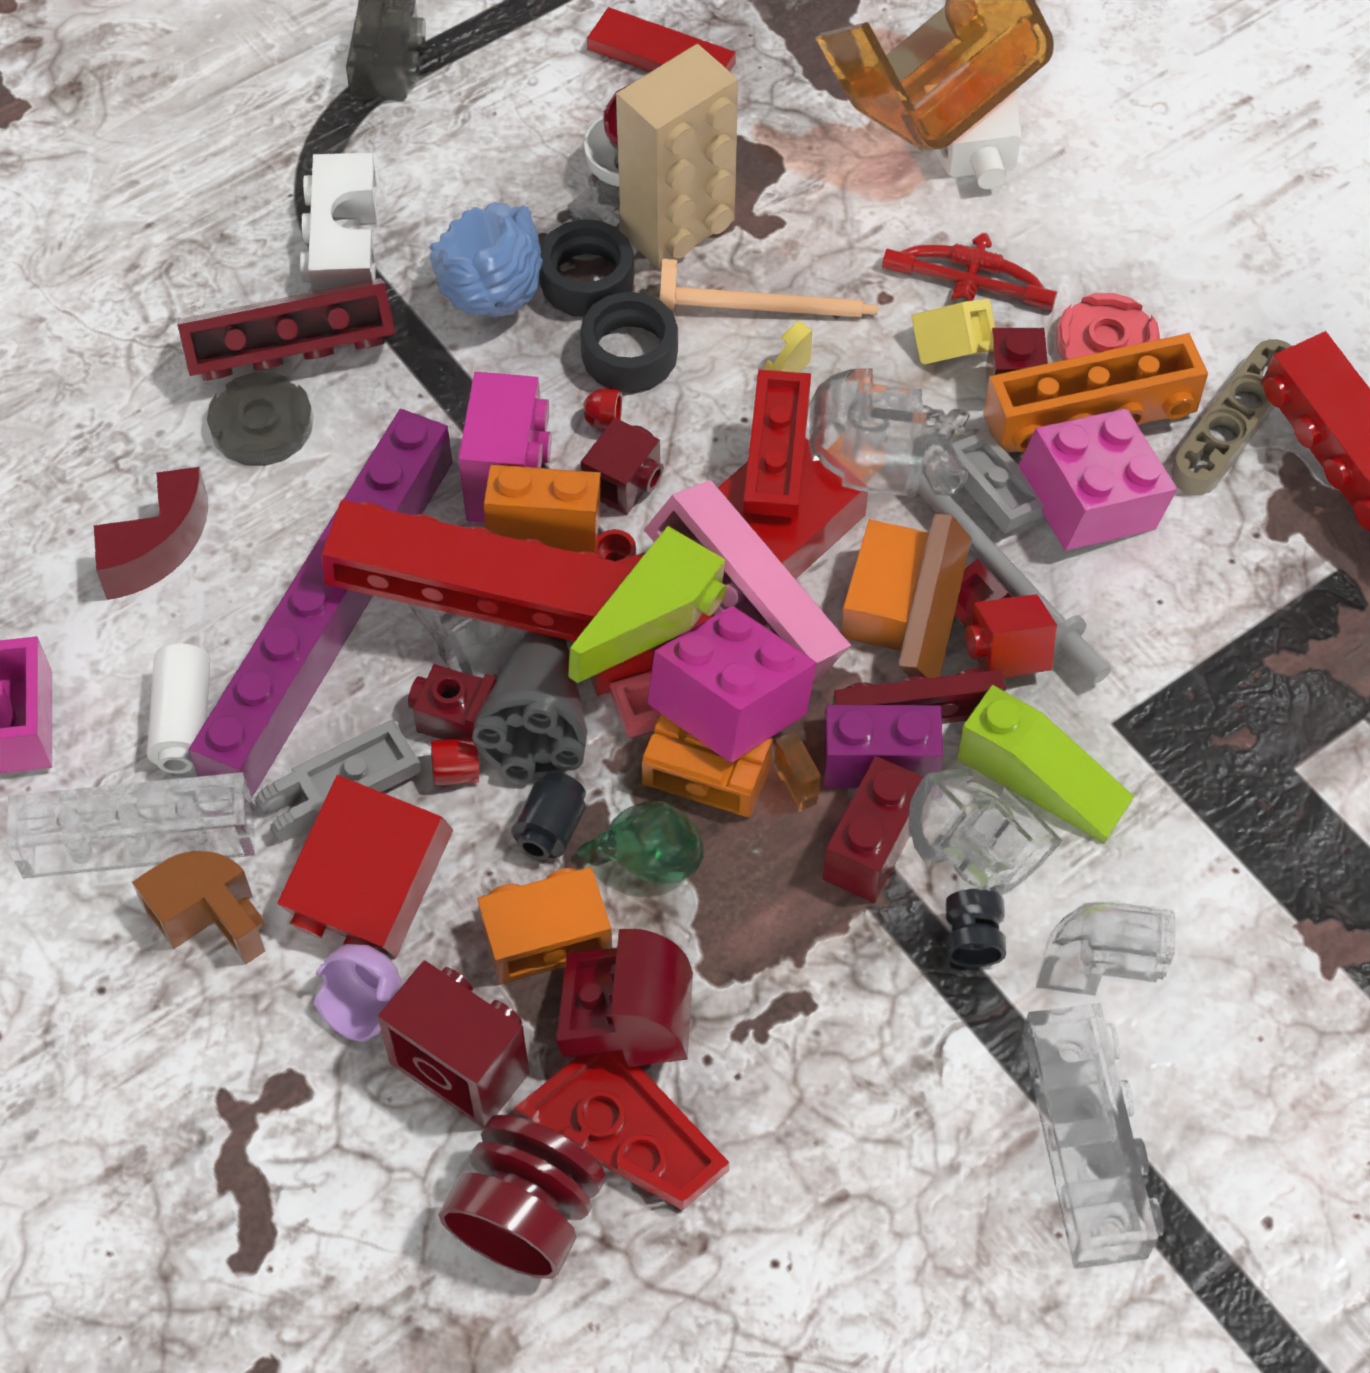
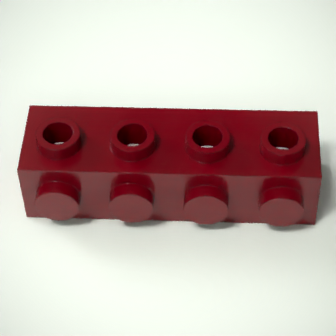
M381 278L180 318L177 323L189 376L201 374L202 381L233 375V367L252 364L253 370L277 367L284 364L283 357L303 353L304 360L335 354L333 347L354 343L355 349L375 347L385 343L384 336L395 334L385 282Z

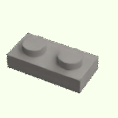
M987 430L946 446L941 461L1004 534L1045 517L1042 513L1043 504L1022 470Z

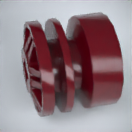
M493 1115L487 1121L480 1134L482 1142H479L469 1155L471 1165L478 1173H462L456 1179L438 1213L441 1224L456 1239L492 1262L534 1278L553 1279L559 1274L577 1238L575 1229L568 1220H582L588 1216L592 1208L590 1198L595 1197L600 1192L606 1180L604 1169L592 1155L579 1145L550 1128L512 1115Z

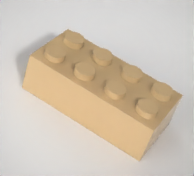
M699 44L694 45L616 93L621 232L629 238L630 243L657 269L662 267V259H680L686 256L694 246L713 234L723 232L735 220L738 78Z

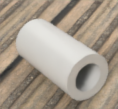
M176 643L165 645L154 654L147 757L151 762L158 765L161 770L168 773H185L194 767L188 749L207 720L211 658L204 649L191 644Z

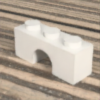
M373 152L313 154L312 175H304L303 180L306 206L311 205V213L302 214L304 244H309V252L300 253L302 282L311 283L312 292L376 279V258L371 229H347L359 224H377L378 183Z

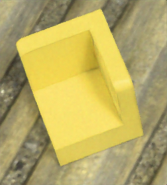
M990 299L961 302L911 314L919 358L922 364L986 353L989 350L992 328H995Z

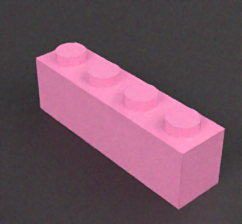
M711 480L673 494L645 527L644 531L653 542L669 526L725 559L722 584L727 586V591L721 604L713 614L717 615L733 605L817 662L813 682L819 680L850 648L851 644Z

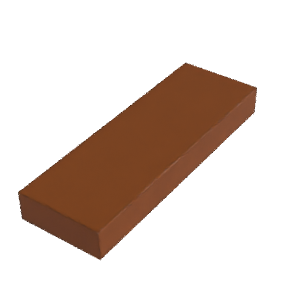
M935 514L934 518H932L898 662L899 667L908 677L920 675L935 678L941 675L972 540L956 518L950 514Z

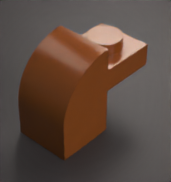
M210 851L184 852L164 860L132 881L143 909L173 949L214 923L245 964H248L265 952L259 929L264 927L265 923L249 900L253 896L244 870L232 859Z

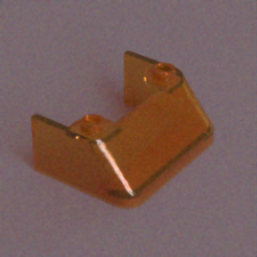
M946 0L945 17L955 37L901 81L869 22L823 32L815 39L848 99L857 111L919 150H938L948 147L1050 61L1054 50V40L1051 30L1035 0Z

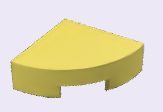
M800 320L797 323L795 322L780 338L787 344L781 350L774 363L767 359L764 370L799 372L806 367L811 359L812 330Z

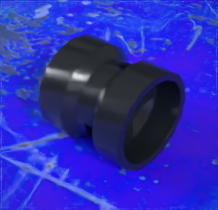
M965 889L949 895L945 902L946 920L952 926V932L947 936L946 940L947 958L949 961L965 967H986L1004 960L1006 957V937L999 930V924L1004 921L1005 917L1003 897L995 891L987 889Z

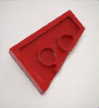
M622 1050L578 1055L514 1107L516 1117L531 1120L556 1131L592 1155L600 1165L682 1211L729 1171L730 1162L640 1066H627Z

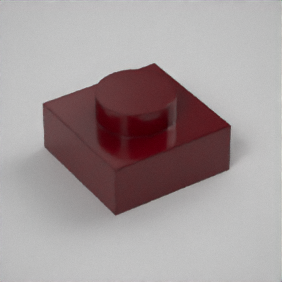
M978 558L965 568L954 614L965 628L972 625L974 602L1012 597Z

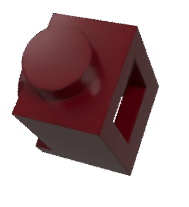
M433 664L428 677L417 676L409 692L408 707L413 709L416 731L442 740L472 738L476 714L496 682V676L485 673L484 677L481 678Z

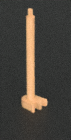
M662 259L659 300L673 314L676 304L860 318L862 314L877 315L878 305L863 304V300L676 287L677 260Z

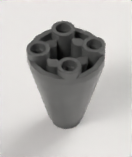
M528 631L515 647L476 714L472 738L478 752L492 766L500 769L501 777L509 783L524 785L531 782L533 778H544L549 772L564 773L576 770L583 764L588 731L578 684L568 677L570 650L565 639Z

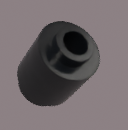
M549 772L542 780L534 783L511 828L512 836L516 840L518 848L525 855L536 860H546L548 858H558L564 854L586 809L584 801L586 790L579 781L564 773Z

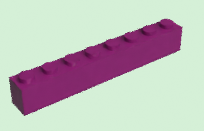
M400 408L343 500L356 503L372 502L382 506L384 509L413 516L423 514L453 464L448 425ZM336 512L188 749L200 783L249 803L373 595L324 584L321 554Z

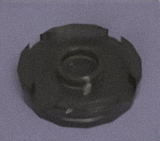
M253 372L236 377L225 385L226 390L218 398L215 394L209 403L207 423L215 447L226 458L243 465L267 466L284 461L301 450L312 433L314 417L306 391L299 384L297 387L295 384L288 382L286 376L278 373Z

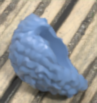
M497 202L487 205L483 210L473 207L471 210L464 211L460 219L450 222L449 229L440 235L439 242L431 243L429 249L432 251L430 253L432 271L436 275L439 292L449 298L454 308L461 309L467 315L478 314L480 316L502 317L504 315H513L516 310L523 309L526 302L534 298L543 260L540 255L541 247L537 235L538 231L532 221L529 208L524 205L511 208L507 203L501 204Z

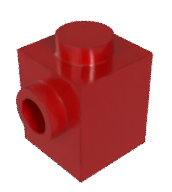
M1038 594L974 602L972 625L967 626L965 631L967 652L971 659H977L983 671L1001 669L1004 679L1014 678L1018 675L1052 671L1057 624Z

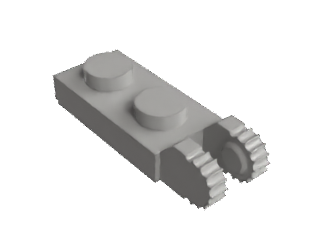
M389 720L292 768V773L274 781L265 788H261V791L257 792V796L254 797V801L261 813L265 812L267 814L294 803L299 795L303 794L306 799L305 802L289 809L285 813L283 812L276 819L272 820L273 823L270 824V830L277 841L288 840L309 831L313 826L336 775L383 792L421 773V766L395 721Z

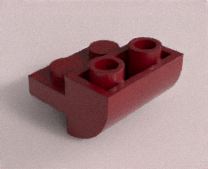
M619 929L616 948L567 954L556 1038L562 1057L622 1050L628 1067L688 1060L693 971L689 959L683 950L670 939L651 931Z

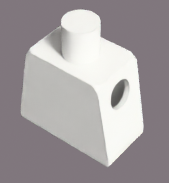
M1015 76L924 88L920 123L947 175L952 177L975 175L981 188L993 189L1004 183L1007 177L1006 170H1012L1017 165L1021 141V125Z

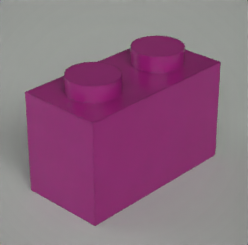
M826 705L823 733L824 788H858L874 757L877 756L928 778L927 789H937L943 761L941 706Z

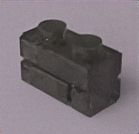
M416 0L358 1L346 63L350 95L354 98L376 100L377 96H380L382 100L404 101L408 95L410 81L418 82L420 55L415 50L416 47H424L426 21L424 17H418Z

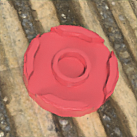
M1093 293L1082 297L1081 303L1075 304L1072 308L1071 304L1063 311L1056 332L1057 352L1062 360L1160 339L1158 323L1152 314L1151 318H1149L1142 311L1143 305L1132 298L1115 293Z

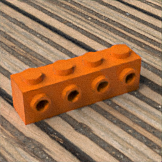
M1190 333L989 376L983 416L992 437L1007 454L1018 451L1025 453L1035 429L1043 426L1126 408L1138 426L1167 418L1176 420L1190 413L1197 412L1208 377V371Z

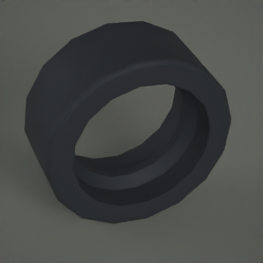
M589 219L567 222L552 230L540 245V255L543 262L540 269L539 283L544 297L555 309L571 316L584 317L593 304L606 296L622 292H632L635 277L634 252L629 238L613 225L601 220ZM583 254L599 255L610 260L616 266L613 273L601 280L592 282L573 281L563 277L557 271L559 265L564 261Z
M622 292L608 295L596 302L583 317L580 331L581 357L585 369L597 383L610 389L624 392L642 391L653 388L667 379L677 362L678 325L673 312L661 300L645 293ZM623 327L643 328L654 333L660 339L657 348L645 355L632 358L613 355L599 345V341L604 335L614 329Z

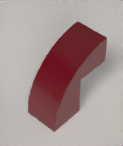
M200 467L156 472L159 517L94 525L96 571L107 600L128 596L156 584L171 574L191 554L203 533L208 514V495Z

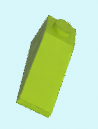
M667 526L570 647L568 677L579 683L690 631L703 613L711 616L721 604L727 591V586L722 584L726 560Z
M994 685L990 687L963 725L957 760L1103 843L1107 841L1133 802L1134 795L1046 715Z

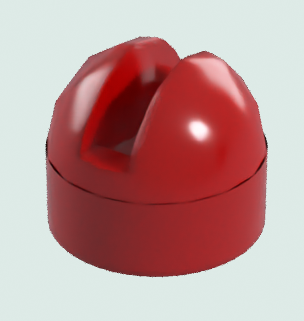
M604 388L590 393L583 402L586 422L594 428L605 430L615 417L621 420V390Z

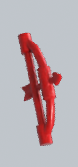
M981 233L972 239V243L976 245V248L956 243L953 246L917 245L903 251L887 248L885 251L882 268L908 275L916 272L955 282L956 285L951 300L965 298L967 301H974L977 289L979 288L1022 299L1023 304L1053 311L1058 291L1046 289L1034 274L1004 259L1002 254L986 251L985 248L992 247L991 239L987 233ZM916 258L950 259L951 263L968 267V270L964 272L916 260ZM978 269L994 274L1002 272L1023 282L1027 287L979 276L976 273Z

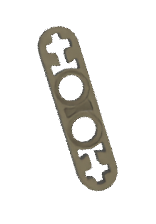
M1269 339L1259 343L1179 448L1172 468V480L1181 491L1191 495H1204L1216 488L1274 409V406L1265 395L1264 387L1261 385L1262 375L1265 366H1269L1274 354L1292 346L1288 342L1279 339ZM1240 392H1251L1261 399L1262 404L1248 407L1238 402L1235 395ZM1215 426H1226L1235 432L1237 438L1232 441H1221L1213 437L1209 430ZM1203 452L1208 455L1209 460L1206 469L1202 468L1197 473L1189 469L1196 467L1202 459Z

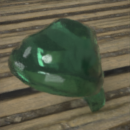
M644 801L620 812L613 819L607 831L601 832L596 839L586 842L578 848L577 856L585 859L588 864L593 866H599L614 860L627 871L645 881L665 885L680 883L696 873L704 859V844L693 822L679 809L662 801Z

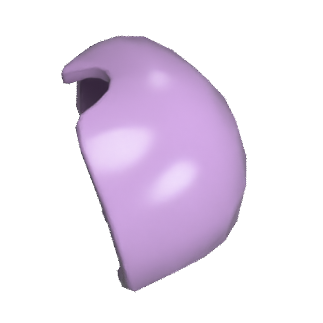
M345 944L328 956L317 969L316 975L319 977L323 976V984L315 997L314 1003L319 1013L332 1029L349 1040L367 1042L381 1032L377 1016L402 987V979L399 976L397 967L383 953L369 945Z

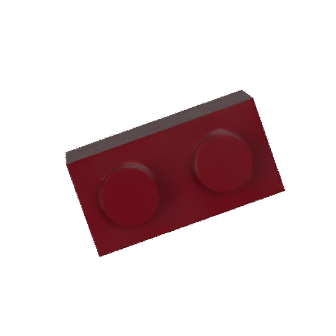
M875 756L826 847L823 880L876 903L923 812L928 778Z

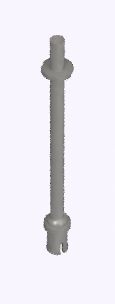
M839 374L830 379L824 385V392L820 393V397L846 423V427L849 425L888 453V462L937 514H950L956 518L972 538L970 550L1014 597L1038 594L1057 624L1054 655L1065 651L1095 684L1104 680L1111 672V668L1081 637L1087 626L1084 619L1080 615H1076L1065 620L883 425L885 412L878 403L869 402L846 375Z

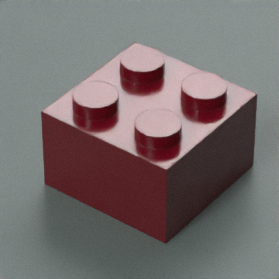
M423 960L377 1016L389 1062L392 1066L484 1128L487 1121L501 1111L530 1074L522 1020L506 1004L498 1000H493L489 1004L474 994L471 984L457 971L449 967H445L440 971Z

